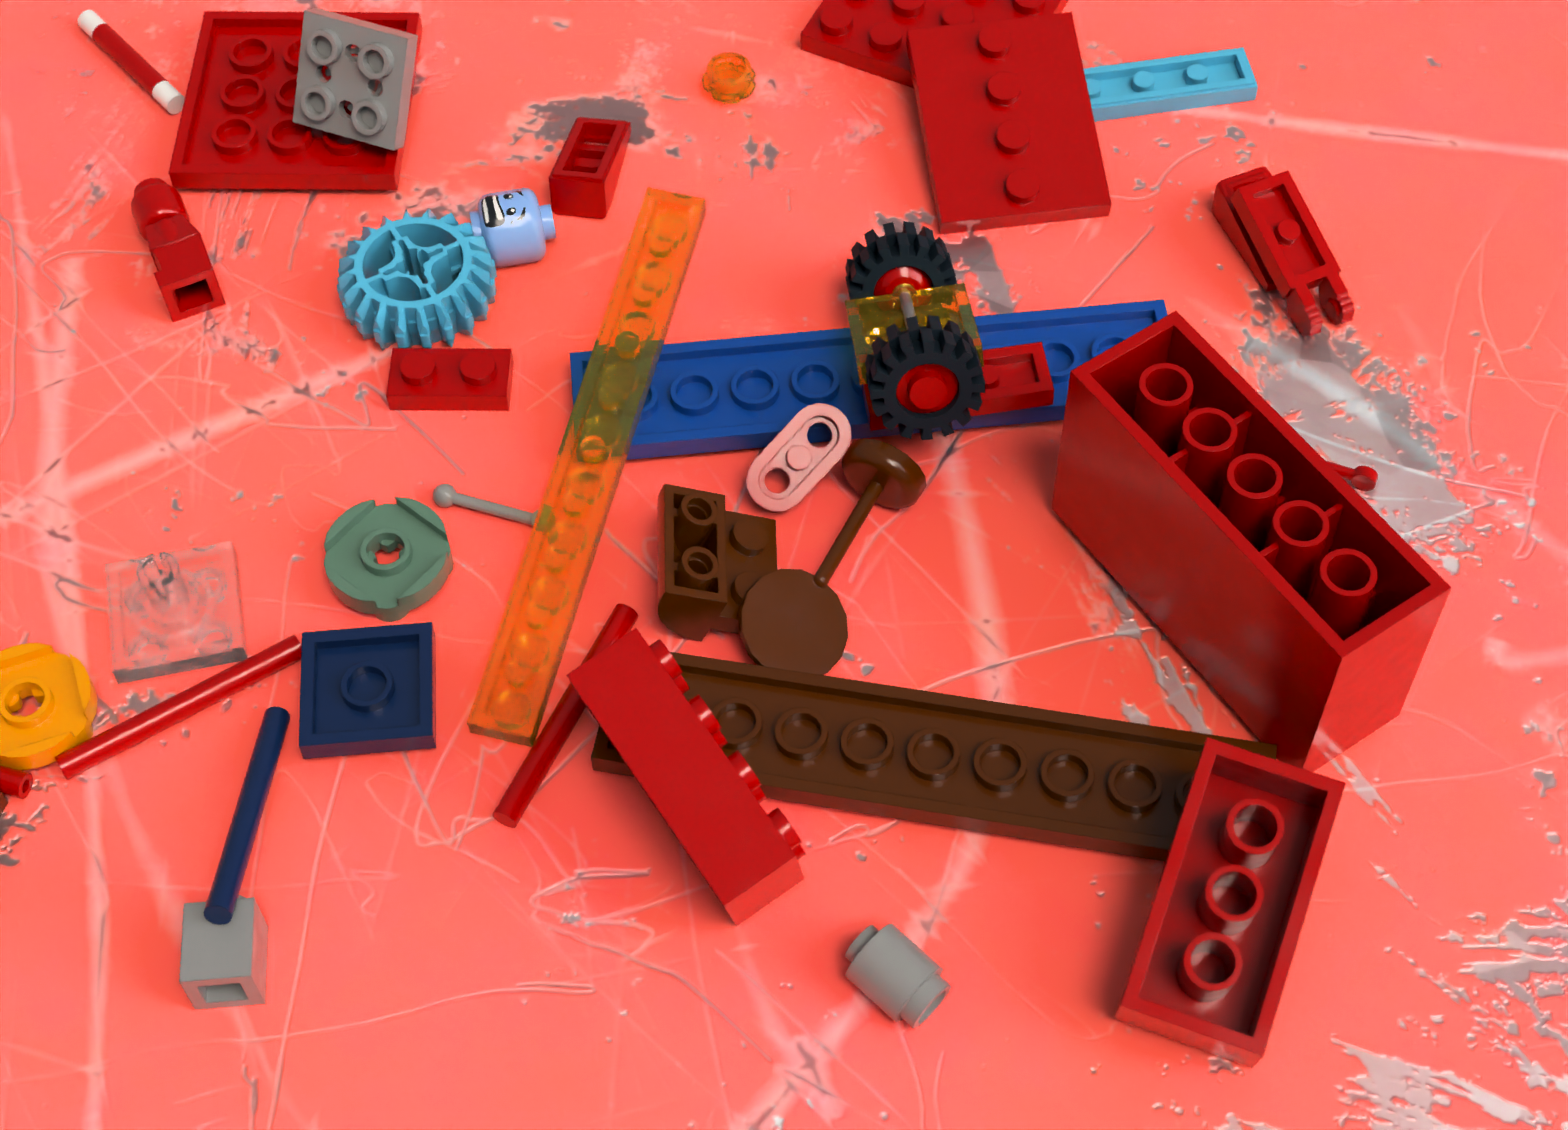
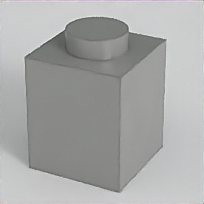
M239 895L232 920L224 925L213 924L204 917L203 912L206 902L184 903L179 983L194 1009L266 1004L268 925L255 898H245Z

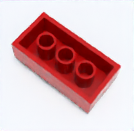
M635 628L566 676L735 925L738 926L804 879L798 862L801 857L806 855L800 845L802 841L778 807L766 814L759 804L767 798L760 788L761 782L738 750L728 757L724 754L721 748L727 745L728 742L720 731L722 729L721 725L702 697L697 694L687 701L683 694L689 691L690 688L681 675L683 674L681 668L661 639L648 645L638 629Z
M1209 737L1206 738L1179 816L1119 1002L1115 1020L1251 1068L1254 1067L1264 1056L1346 783Z

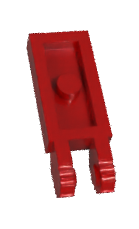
M1287 170L1237 188L1231 197V201L1282 299L1287 298L1288 314L1296 324V329L1299 330V333L1305 337L1322 332V315L1319 312L1320 309L1316 307V302L1309 290L1317 286L1319 301L1331 322L1333 321L1336 325L1352 321L1355 311L1354 303H1352L1348 290L1339 275L1341 269L1289 171Z

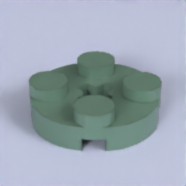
M395 497L397 504H383L376 506L373 499L351 507L332 524L324 542L326 551L324 566L334 594L350 608L365 614H374L379 620L384 622L401 620L410 610L429 601L442 588L448 575L453 570L454 562L444 523L431 508L410 498ZM396 548L401 549L398 554L399 559L395 562L378 564L375 553L380 549L387 553L394 551Z

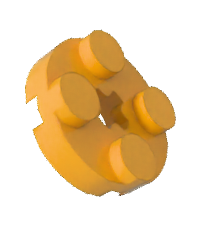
M42 643L20 644L0 651V765L16 770L43 767L55 762V756L92 738L93 727L91 724L97 712V694L94 684L80 660L71 654L68 657L65 654L56 653L51 645ZM28 696H34L38 703H42L41 707L30 715H12V712L22 708V699Z

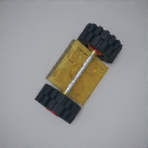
M904 221L903 231L896 232L893 222L883 224L885 235L878 237L874 229L864 234L867 246L864 247L859 242H856L851 249L853 259L847 258L845 266L847 274L845 278L850 300H845L846 318L859 384H868L873 410L877 417L882 416L883 425L890 431L898 424L900 436L911 439L914 429H919L921 440L933 439L932 429L940 427L943 436L954 433L951 423L953 420L956 419L963 427L971 420L969 408L978 411L982 404L980 393H985V380L982 367H984L982 343L964 283L957 284L946 245L940 237L935 240L931 229L923 226L920 233L917 234L914 223Z

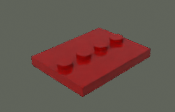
M1072 12L907 29L906 45L940 235L1109 216L1112 203Z

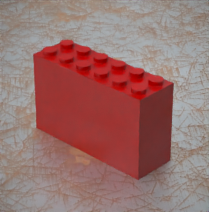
M1177 311L1172 312L1070 371L1052 510L1263 743L1277 745L1276 758L1281 762L1314 772L1397 717L1401 712L1452 587Z

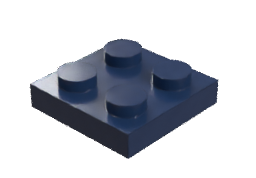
M432 622L302 633L299 748L303 759L436 748V635Z

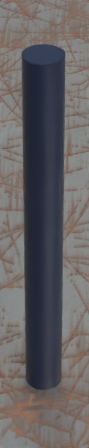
M270 707L264 712L203 912L204 917L213 924H227L233 917L290 722V714L281 707Z

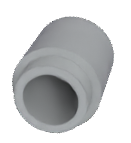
M892 923L886 925L880 931L873 925L868 926L857 936L845 953V957L851 962L845 976L895 1022L903 1019L913 1029L919 1027L930 1017L951 989V985L941 977L943 968Z

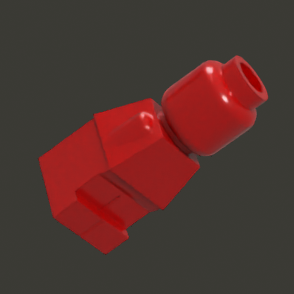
M148 178L141 181L134 189L131 213L139 233L148 242L149 251L158 271L154 273L172 322L225 305L226 303L201 233L190 223L188 211L177 189L168 185L160 178Z

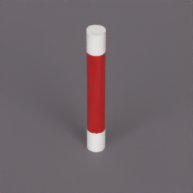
M85 10L79 15L77 20L78 26L170 114H178L182 111L185 97L93 10Z

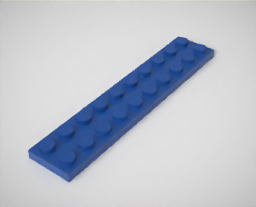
M1164 300L941 319L942 329H944L948 320H951L959 325L961 334L967 331L977 351L1042 342L1054 386L1053 405L971 416V420L964 427L955 419L951 422L953 430L1064 420L1070 371L1167 316ZM919 321V327L926 326L927 321ZM896 323L901 332L906 330L905 323ZM892 324L570 353L578 464L766 447L800 410L816 403L829 404L843 412L850 423L851 439L900 435L899 427H895L892 431L888 428L870 431L860 383V367H866L867 354L874 355L872 343L877 336L889 342L886 328ZM821 424L811 426L807 433L810 443L828 442L831 438L828 428ZM933 428L932 432L941 431V428ZM914 429L913 434L920 433L919 429Z

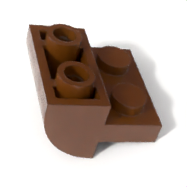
M664 484L657 499L658 615L662 623L674 633L702 642L710 629L739 634L738 612L745 593L761 576L777 570L776 520L726 511L725 495Z

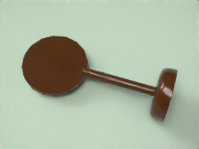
M861 438L853 441L841 463L845 478L861 497L816 574L813 575L801 569H779L761 576L747 590L738 612L739 635L749 657L757 665L824 675L841 659L848 639L847 615L838 595L828 586V583L874 504L887 508L903 509L914 505L927 486L925 475L919 465L906 453L876 439Z

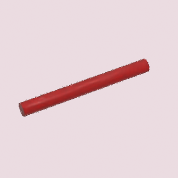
M617 604L581 665L629 633L638 619V613L628 605ZM571 682L493 812V817L504 826L510 828L517 826L586 708Z
M294 634L55 756V759L68 780L300 661L302 646Z

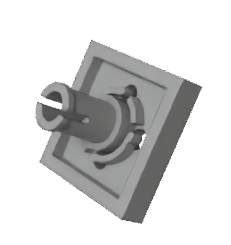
M319 8L305 10L292 122L393 151L404 147L418 35ZM323 66H327V67H328V68H326L325 73H326L327 76H331V79H330V80H326V79L323 77V75H322V67H323ZM346 100L351 103L347 107L351 111V115L347 114L344 109Z

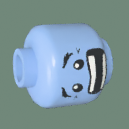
M518 188L482 195L478 202V210L469 211L473 235L484 236L486 246L489 248L491 259L495 261L496 268L541 261L546 253L545 240L556 238L551 204L539 206L536 194L529 188Z

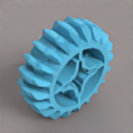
M430 208L422 217H413L405 209L402 219L391 221L383 215L380 228L373 229L363 226L362 241H348L347 256L339 259L337 291L346 318L350 320L351 325H356L357 331L361 333L364 340L375 337V341L382 350L396 342L399 348H411L413 345L432 348L433 343L444 341L453 347L456 333L459 332L472 336L473 327L475 326L474 321L487 320L488 305L495 302L497 292L495 278L497 277L495 261L491 259L484 236H474L470 222L459 225L452 213L438 220Z

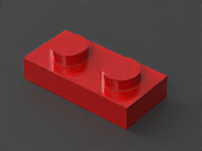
M392 348L386 393L389 409L509 411L514 367L512 350L507 348Z

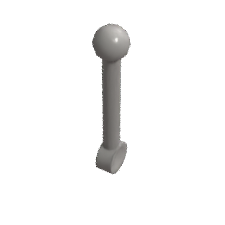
M440 484L433 491V500L440 507L447 508L455 504L531 525L533 532L539 536L550 535L556 529L555 515L548 509H538L534 513L457 493L450 484Z

